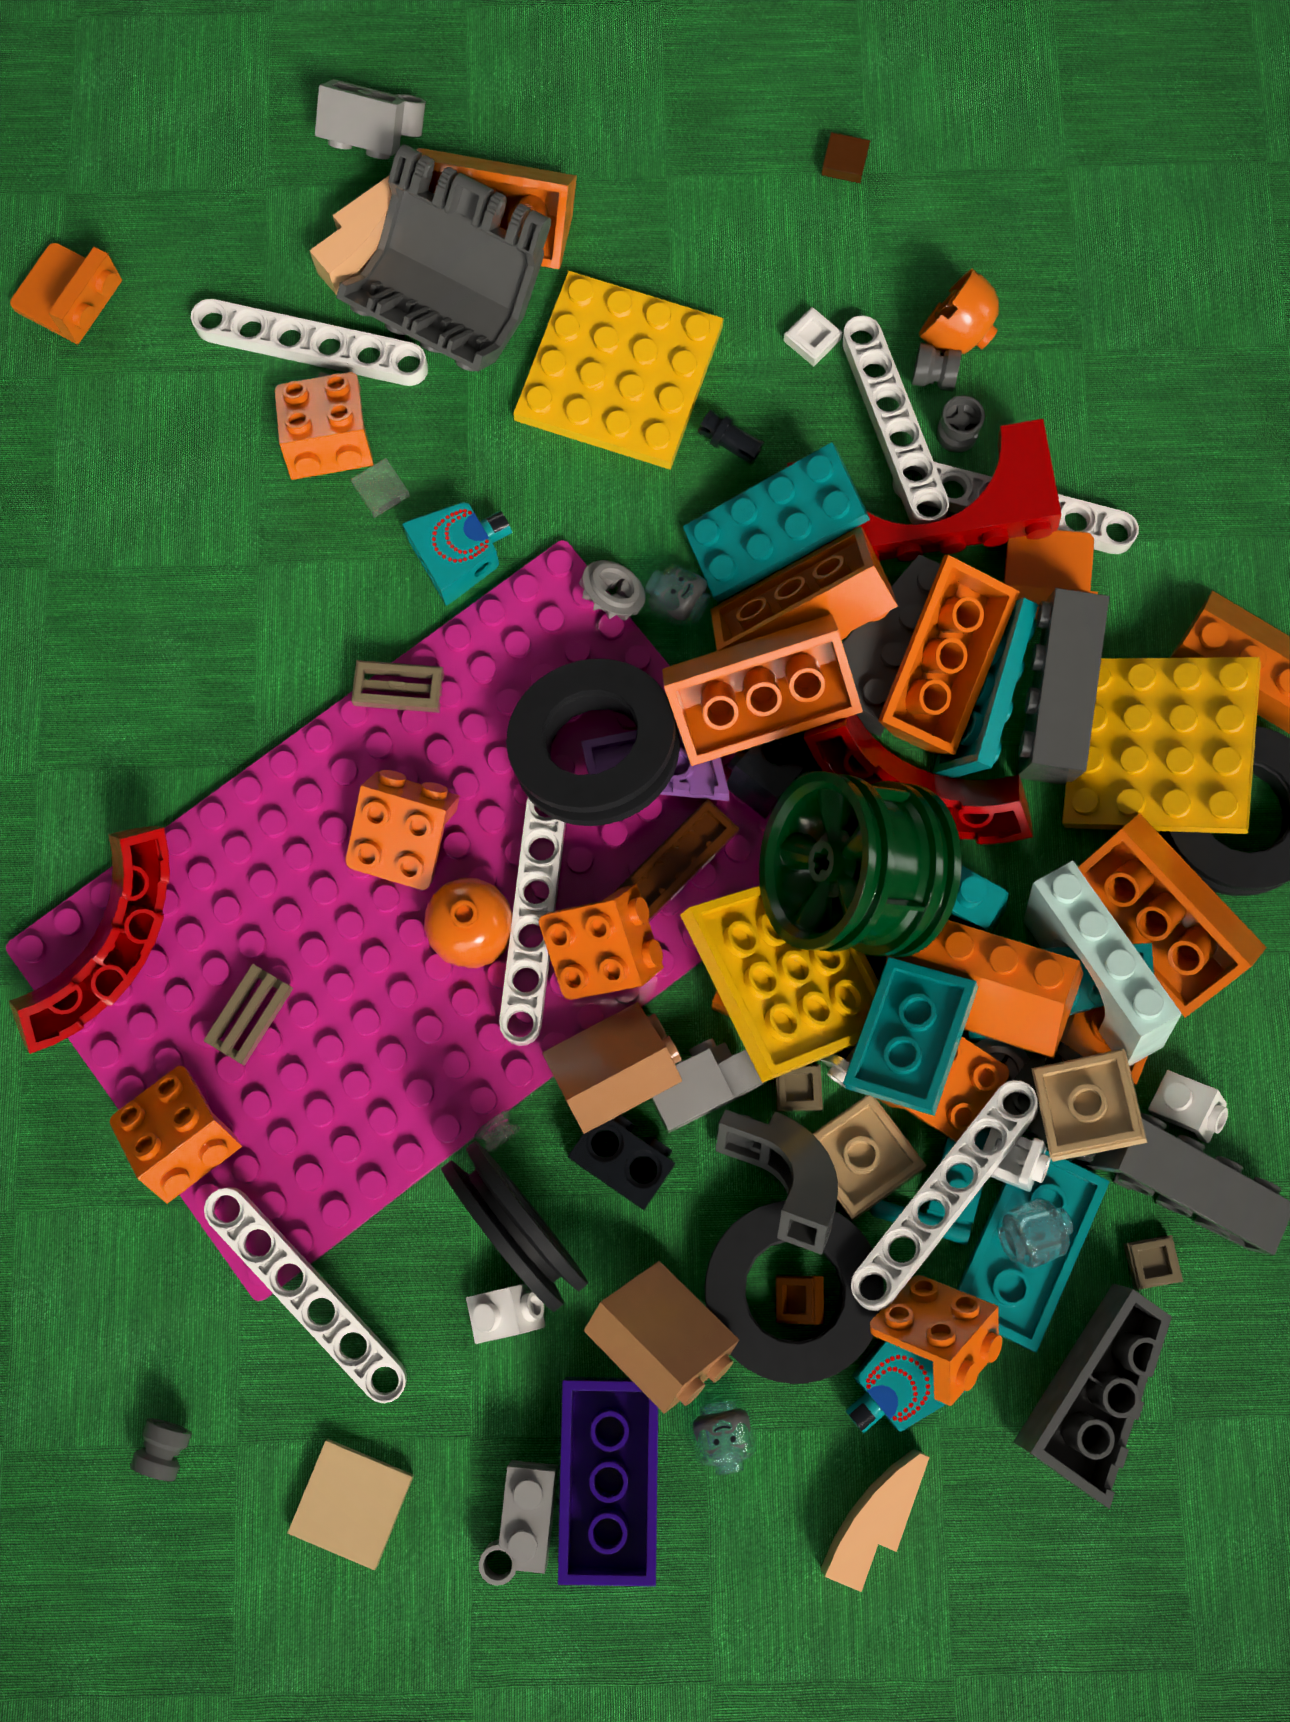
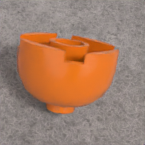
M971 268L949 290L951 292L943 303H938L919 331V337L927 344H932L936 350H940V353H944L947 349L961 350L962 354H966L975 346L982 350L998 331L993 326L999 314V299L996 291L986 278Z
M459 878L444 884L432 895L425 910L424 930L430 946L443 961L458 967L479 968L493 963L507 950L513 913L507 898L496 886L478 878Z

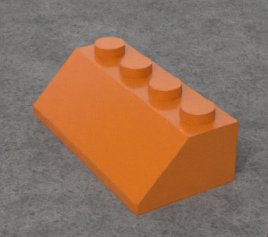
M424 148L416 149L422 153V157L426 155L435 161L429 191L435 193L440 175L444 169L450 167L456 170L458 174L462 173L492 188L494 193L499 192L505 195L507 202L500 224L501 228L508 229L512 214L519 204H523L529 207L531 211L535 210L551 218V227L543 248L544 257L541 266L554 269L561 268L573 216L577 175Z
M860 526L710 610L716 649L719 651L830 614L833 615L841 640H843L856 628L868 622H875L884 618L890 610L898 605L884 570L863 528Z
M944 555L878 719L891 734L929 753L956 754L1020 591L950 555Z
M1212 591L1170 658L1259 657L1261 669L1257 715L1290 734V636Z
M832 614L662 669L664 688L691 766L863 712L840 633Z
M1140 813L1078 867L1131 943H1152L1154 975L1185 1018L1251 968L1267 948Z
M950 920L947 921L935 940L920 952L906 957H890L976 981L978 990L964 1030L1051 1059L1055 1058L1083 977V970L1079 960Z

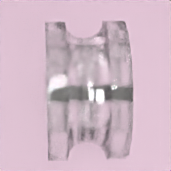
M507 1110L492 1118L474 1134L478 1140H485L486 1147L484 1149L488 1153L499 1148L520 1130L517 1124H510V1114Z

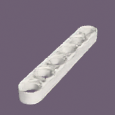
M216 299L202 300L191 311V320L197 334L203 340L210 343L346 373L353 372L356 375L405 386L419 384L428 374V363L424 350L412 342ZM207 314H220L222 321L217 327L207 329L201 326V321ZM248 322H258L262 325L260 332L256 336L244 337L240 334L242 326ZM295 330L301 334L299 342L295 345L285 346L279 342L281 335L286 331ZM327 339H335L341 343L339 350L331 355L320 353V344ZM373 347L380 351L379 358L370 364L360 362L358 360L359 353L365 348ZM406 356H414L420 361L418 368L412 372H403L397 366L399 361Z
M864 315L853 317L844 327L843 349L908 518L915 525L946 519L949 508L946 491L881 327L871 317ZM865 331L871 334L873 339L868 343L860 344L853 341L850 336L854 332ZM878 364L884 367L886 373L880 377H871L865 374L863 369L867 365ZM889 397L896 400L899 407L893 411H884L876 403L882 398ZM902 431L908 433L913 441L906 446H899L890 440V436L895 432ZM910 466H917L922 468L927 476L920 481H912L905 477L903 471ZM926 501L934 502L940 508V513L933 517L923 516L917 510V506Z
M934 462L942 484L948 481H956L963 486L965 491L964 495L960 498L948 497L949 512L959 513L981 495L992 479L991 476ZM910 466L903 471V473L909 470L919 472L923 479L927 476L925 471L917 466ZM893 479L892 486L894 488L895 493L900 497L897 486ZM1058 494L1062 513L1058 530L1090 533L1094 537V550L1109 554L1124 553L1132 546L1139 533V526L1131 514ZM926 501L920 503L940 509L934 502ZM1070 513L1082 515L1086 519L1087 528L1081 531L1070 529L1065 522V516ZM1113 523L1122 525L1128 532V539L1122 542L1112 540L1106 532V527Z
M529 798L526 803L499 1020L500 1030L505 1039L517 1046H525L534 1042L540 1034L550 961L544 938L540 945L528 948L519 942V933L528 924L539 926L541 916L548 912L556 911L566 827L565 822L552 817L545 818L539 816L535 811V805ZM538 838L549 839L554 844V853L546 860H536L529 853L530 845ZM533 881L544 882L549 887L548 898L540 904L530 903L524 897L526 886ZM522 968L533 969L539 975L538 985L530 992H521L514 987V975ZM517 1012L528 1013L533 1019L532 1031L524 1037L513 1036L508 1030V1021Z
M1012 1080L1004 1083L996 1091L855 1271L851 1279V1290L853 1296L862 1307L871 1311H879L887 1308L894 1301L1033 1122L1038 1113V1099L1035 1090L1029 1084L1023 1081ZM1014 1092L1025 1094L1030 1100L1029 1109L1021 1115L1008 1113L1003 1107V1102L1009 1094ZM986 1128H993L1002 1136L1000 1146L991 1152L983 1151L975 1144L977 1134ZM958 1164L970 1167L974 1173L971 1184L964 1188H955L947 1182L949 1169ZM937 1201L945 1208V1215L941 1222L936 1225H926L919 1220L918 1211L925 1202ZM901 1237L912 1240L916 1245L914 1257L905 1263L894 1261L889 1254L892 1242ZM879 1275L885 1279L887 1288L885 1294L880 1299L868 1300L862 1296L860 1287L862 1281L867 1276Z
M233 1187L222 1188L213 1192L206 1200L204 1206L205 1218L209 1225L368 1397L379 1403H388L397 1399L404 1391L407 1381L406 1369L398 1358L245 1193ZM221 1196H232L239 1203V1215L232 1222L221 1221L215 1214V1203ZM253 1230H264L271 1238V1248L264 1256H255L246 1248V1238ZM284 1264H295L303 1272V1281L299 1288L286 1290L278 1283V1270ZM317 1298H326L334 1305V1318L327 1324H317L309 1316V1306ZM351 1332L361 1334L367 1343L365 1354L355 1359L345 1356L340 1347L342 1337ZM380 1367H390L398 1375V1386L392 1392H379L372 1383L373 1373Z

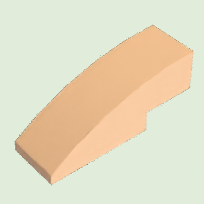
M389 176L332 215L337 231L309 250L317 273L336 295L340 282L360 275L378 248L392 196L388 183Z
M912 1449L892 1464L868 1487L848 1513L830 1545L821 1566L825 1577L862 1592L878 1544L897 1552L929 1460L926 1454Z

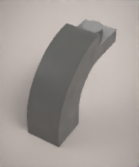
M725 1109L718 1126L716 1152L761 1167L773 1174L782 1183L788 1195L781 1211L777 1238L822 1255L831 1232L838 1196L837 1174L828 1152L809 1130L778 1112H774L768 1125L750 1116L740 1115Z

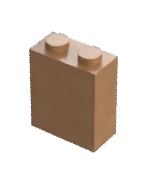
M638 1002L542 1052L583 1134L682 1082L675 1066L676 1063L682 1061L676 1046L670 1036L667 1037L655 1013L647 1017Z
M660 1261L602 1300L584 1329V1332L664 1414L679 1402L684 1406L690 1404L705 1387L703 1382L708 1378L713 1383L717 1382L732 1366L733 1361L729 1358V1355L739 1342V1339Z

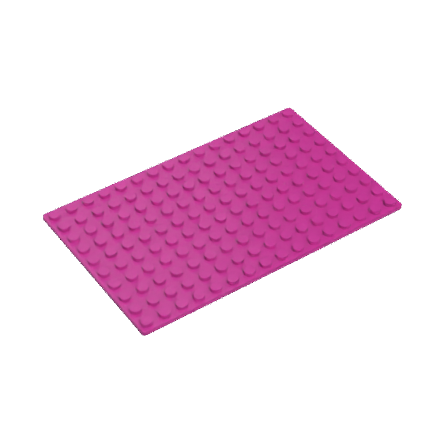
M561 540L555 543L392 662L443 667L444 679L441 685L440 713L354 706L351 702V692L166 826L164 829L169 850L170 879L169 884H167L163 908L164 919L156 942L144 966L118 1000L84 1024L83 1029L68 1037L118 1109H121L177 1066H184L193 1077L212 1113L237 1136L242 1147L179 1195L251 1297L256 1301L266 1300L273 1293L206 1220L204 1206L206 1200L213 1192L227 1187L241 1190L310 1264L314 1263L551 1079L553 1074L542 1052L637 1002L641 1008L702 962L680 916L681 913L691 906L760 885V851L770 815L764 819L730 791L729 801L709 799L739 827V832L649 922L654 939L659 942L662 948V964L664 968L641 987L569 1000L562 995L550 959L542 1028L537 1039L525 1046L511 1044L505 1039L500 1030L499 1020L508 948L493 963L479 968H466L443 961L430 946L424 930L425 910L432 895L448 882L459 878H478L492 884L507 898L513 913L528 797L523 791L509 761L506 739L511 715L524 693L544 675L566 664L587 659H611L631 664L646 672L661 686L666 694L662 669L669 667V664L630 617L625 621L617 615L608 619L605 611L601 609L593 611V601L582 598L584 589L579 585V582L587 565L567 541ZM374 675L368 679L432 684V679ZM363 690L362 692L366 694L430 699V695ZM591 710L573 717L558 731L551 745V760L562 770L577 775L588 774L581 741L637 730V727L626 715L611 710ZM737 752L721 757L726 782L732 773L728 768V764ZM377 771H397L404 774L406 780L419 784L425 782L438 783L447 787L448 792L460 795L456 813L444 826L431 885L425 890L350 869L346 864L360 787ZM660 794L646 808L618 822L599 826H581L566 823L556 911L603 901L613 894L706 799ZM535 806V811L539 816L550 817ZM538 838L530 845L529 853L536 860H546L553 855L555 847L549 839ZM113 867L107 869L7 943L6 951L33 990L45 985L71 965L94 936L108 904ZM541 881L529 883L524 891L525 899L533 904L544 902L549 895L548 885ZM528 924L520 930L519 942L525 947L534 948L543 941V935L538 925ZM254 964L294 989L244 1066L203 1040L251 965ZM530 968L518 970L513 978L514 987L521 992L534 990L539 982V975ZM259 979L223 1034L220 1039L224 1042L263 980ZM273 986L271 987L233 1047L234 1049L240 1050L278 989ZM517 1012L508 1021V1030L513 1036L524 1037L532 1031L533 1019L528 1013ZM224 1195L216 1201L214 1210L218 1219L224 1222H232L239 1215L240 1206L237 1199ZM260 1229L251 1231L246 1238V1248L255 1256H264L269 1252L272 1244L269 1234ZM291 1263L281 1266L277 1274L280 1286L283 1287L301 1273V1269Z

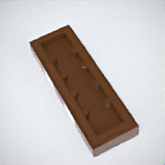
M707 798L615 891L621 887L637 884L641 897L647 902L650 922L739 832V827Z

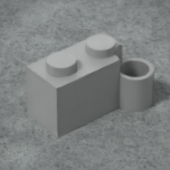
M333 79L319 85L315 136L328 139V145L334 148L352 149V146L366 149V155L370 157L389 159L399 149L401 135L410 137L422 135L426 101L416 96L405 94L393 95Z
M713 1038L689 1050L692 1057L675 1065L682 1082L651 1098L668 1133L749 1094L751 1090L766 1083H762L746 1050L732 1056L726 1043L716 1046Z
M512 1460L507 1466L500 1537L498 1540L488 1544L479 1560V1572L487 1583L495 1586L504 1585L513 1578L516 1571L545 1574L549 1560L558 1465ZM494 1550L506 1552L512 1560L511 1570L504 1574L493 1572L487 1564L488 1554Z

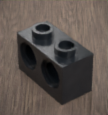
M619 1115L583 1134L568 1155V1158L645 1211L675 1166V1162L669 1159L673 1151L652 1136L645 1143L631 1133L635 1125L622 1115ZM611 1132L618 1138L619 1147L612 1156L601 1157L594 1152L593 1141L598 1134ZM648 1158L655 1163L657 1174L651 1182L641 1184L633 1180L630 1175V1168L635 1160Z

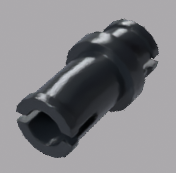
M711 409L703 419L697 433L711 439L710 444L717 449L722 446L745 460L747 464L752 465L765 442L734 425L735 420L728 415L723 418Z

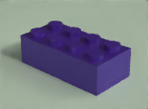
M565 1377L563 1379L558 1585L656 1587L658 1407L630 1378Z

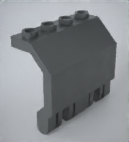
M403 144L396 152L388 180L392 196L378 248L360 275L340 282L336 298L349 304L353 312L362 316H372L385 323V327L389 331L401 335L406 334L420 341V345L424 349L434 353H443L454 359L456 365L460 368L479 372L497 361L525 316L544 257L543 248L551 227V218L535 210L531 211L529 207L519 204L512 214L508 229L505 230L500 227L507 202L505 195L499 192L494 193L492 188L462 173L458 174L456 170L450 167L444 169L440 175L435 193L428 189L435 166L434 159L426 155L422 157L421 152Z

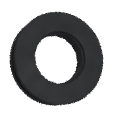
M611 659L576 661L544 675L521 697L511 715L507 729L506 743L509 761L526 796L539 810L548 816L573 825L599 826L611 824L631 817L646 808L662 793L675 772L680 752L679 732L667 695L661 686L641 669L631 664ZM591 710H611L626 715L635 723L637 727L636 741L630 753L613 768L598 774L577 775L562 770L551 760V745L558 731L573 717Z
M1256 726L1253 774L1268 783L1279 798L1283 813L1282 828L1272 846L1266 850L1247 853L1230 849L1216 840L1211 833L1157 831L1216 893L1231 896H1251L1271 891L1290 881V738L1268 728Z
M475 1140L466 1148L475 1170L468 1174L451 1160L441 1168L442 1173L467 1211L504 1259L532 1292L550 1310L555 1312L564 1304L554 1283L557 1279L562 1277L577 1291H580L589 1283L576 1262L543 1218L499 1164Z
M779 1201L750 1211L733 1223L722 1235L711 1254L707 1266L704 1285L706 1307L739 1339L731 1355L741 1365L769 1380L790 1384L811 1383L829 1378L847 1368L865 1351L874 1337L870 1333V1321L881 1310L871 1311L862 1307L853 1296L851 1290V1279L855 1271L873 1248L862 1232L851 1221L835 1211L831 1232L823 1254L835 1267L840 1283L839 1306L831 1322L816 1335L800 1340L777 1338L763 1330L753 1318L745 1292L747 1275L756 1258L769 1247L786 1242L777 1238L781 1211L785 1204V1201ZM879 1275L867 1276L861 1283L860 1291L862 1296L868 1300L880 1299L884 1295L883 1277Z

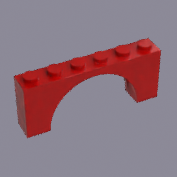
M1044 419L1000 426L997 443L998 465L995 473L981 495L959 513L940 521L915 525L894 523L867 512L870 520L860 526L863 528L879 562L897 558L900 561L915 560L918 555L922 556L923 553L940 551L943 554H953L964 550L966 546L982 543L986 547H995L1005 544L1009 541V538L1026 536L1027 539L1031 540L1042 539L1051 535L1052 532L1058 531L1062 513ZM796 462L787 463V467H789L790 465H792V464H794V463H796Z

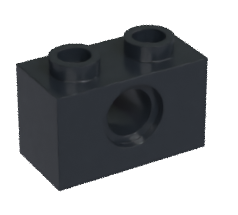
M806 730L754 746L750 750L738 751L728 764V768L732 771L727 781L728 790L764 819L772 813L783 792L795 780L807 774L816 764V760L804 739ZM768 760L775 762L777 765L772 764Z

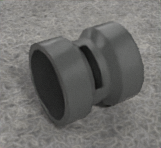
M920 343L912 385L925 387L927 384H934V381H936L940 390L953 392L962 351L947 349L943 354H940V350H936L932 344Z
M957 396L947 402L936 432L938 442L944 449L949 452L961 453L973 447L984 423L985 413L981 404L969 396Z
M149 1418L146 1420L142 1431L144 1437L143 1445L146 1448H141L134 1452L130 1468L150 1478L175 1481L180 1464L174 1456H179L181 1450L188 1447L192 1432L187 1428L168 1421Z

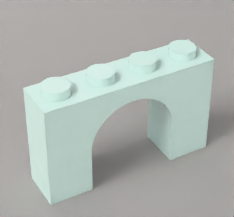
M1074 861L1033 882L1023 922L1041 948L1069 946L1082 961L1094 980L1104 1004L1105 1017L1100 1026L1099 1033L1110 1049L1114 1051L1124 1048L1129 1066L1164 1047L1182 1013Z

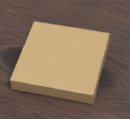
M1124 1048L1031 1068L1049 1154L1053 1162L1148 1143Z
M868 1095L813 1133L822 1143L834 1164L838 1180L837 1202L851 1221L857 1219L921 1173L927 1166L877 1099Z
M327 1439L287 1534L376 1570L414 1475Z

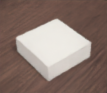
M811 307L784 334V342L814 367L841 340L843 332Z

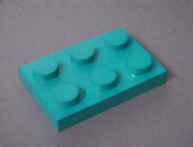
M888 957L843 1082L845 1088L935 1116L978 990L977 982Z

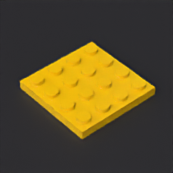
M568 271L514 410V420L671 470L721 334L724 318Z
M1101 658L1086 772L1073 782H1066L1062 820L1064 827L1121 830L1140 813L1156 831L1248 834L1261 669L1260 658Z
M760 885L691 906L680 914L762 1083L857 1045L879 985V981L864 953L858 952L852 947L838 952L804 950L786 943L774 930L767 917L761 897Z

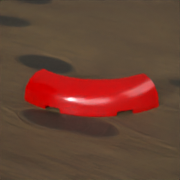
M857 714L808 729L804 734V739L814 759L823 771L857 776L870 784L879 781H894L923 786L933 791L942 799L952 814L959 839L976 840L977 844H996L1033 838L1030 811L1019 774L997 779L966 780L930 773L901 760L888 751L870 734Z
M148 826L108 834L112 851V883L108 904L94 936L74 962L57 977L26 995L9 1000L19 1034L29 1054L55 1045L83 1029L84 1024L118 1000L144 966L156 942L164 919L163 908L167 884H169L170 879L169 850L164 827Z

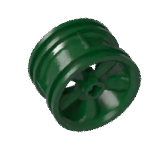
M815 771L805 774L795 780L783 792L773 808L765 828L760 851L759 881L761 897L767 917L777 934L786 943L799 949L838 952L852 947L858 952L876 956L906 957L916 954L926 948L939 935L955 905L962 869L959 834L952 814L946 804L933 791L923 786L894 781H879L870 784L857 776L826 771Z

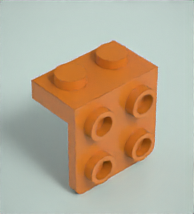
M52 243L46 248L13 295L10 304L18 314L78 345L122 282V278L108 253L93 247L85 258L58 243Z
M347 372L301 381H291L280 384L275 388L279 444L291 480L374 466L363 421L359 381L355 373Z
M1058 530L1045 538L1036 540L1027 539L1026 536L1009 538L1006 545L1003 583L1020 591L1017 600L1026 598L1038 604L1035 619H1037L1041 601H1047L1055 588L1098 594L1097 591H1090L1094 537L1086 532Z
M382 770L375 772L360 787L346 856L347 866L350 869L416 889H427L433 880L444 826L456 813L460 795L448 792L447 787L438 783L425 782L419 784L406 780V776L397 771Z
M637 884L621 887L603 901L548 912L539 919V926L562 995L566 999L573 1000L641 987L664 968L662 964V948L659 942L654 939L649 923V908L645 899L641 897Z
M961 1037L935 1116L881 1099L878 1100L889 1107L907 1110L954 1142H957L996 1091L1006 1082L1009 1077V1069L1005 1064L964 1037Z
M177 1066L115 1112L110 1118V1125L137 1179L167 1204L242 1147L237 1136L212 1113L193 1077L184 1066Z
M921 1275L912 1277L887 1308L882 1309L870 1321V1333L873 1336L933 1361L934 1399L949 1406H952L964 1391L972 1389L978 1374L989 1362L993 1363L998 1358L1002 1348L997 1305Z

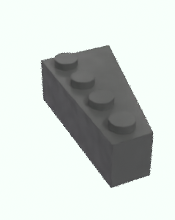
M921 555L915 558L891 586L898 606L890 610L884 618L875 622H868L856 628L843 642L863 710L857 716L870 733L881 737L885 727L878 719L941 565Z
M1055 588L1047 601H1041L1039 605L1036 626L1042 628L1039 644H1035L1031 657L1030 668L1034 671L1032 687H1029L1026 695L1025 713L1027 715L1019 744V760L1016 775L1019 774L1020 779L1066 785V782H1073L1086 772L1109 596Z
M1141 1113L1148 1143L1079 1156L1076 1164L1090 1171L1096 1169L1114 1172L1115 1175L1112 1182L1128 1190L1133 1189L1148 1196H1153L1154 1193L1158 1194L1155 1203L1169 1211L1186 1217H1191L1193 1213L1197 1214L1194 1220L1195 1224L1250 1251L1275 1255L1290 1220V1201L1279 1195L1281 1192L1279 1186L1262 1178L1254 1177L1252 1180L1241 1174L1243 1167L1238 1163L1221 1156H1216L1215 1159L1203 1153L1205 1146L1202 1143L1184 1135H1178L1177 1138L1164 1131L1167 1126L1164 1122L1144 1113Z
M1113 1283L1013 1441L1108 1509H1110L1115 1492L1112 1488L1119 1467L1123 1469L1129 1451L1126 1445L1134 1420H1139L1144 1405L1141 1399L1148 1377H1153L1172 1316L1134 1289Z

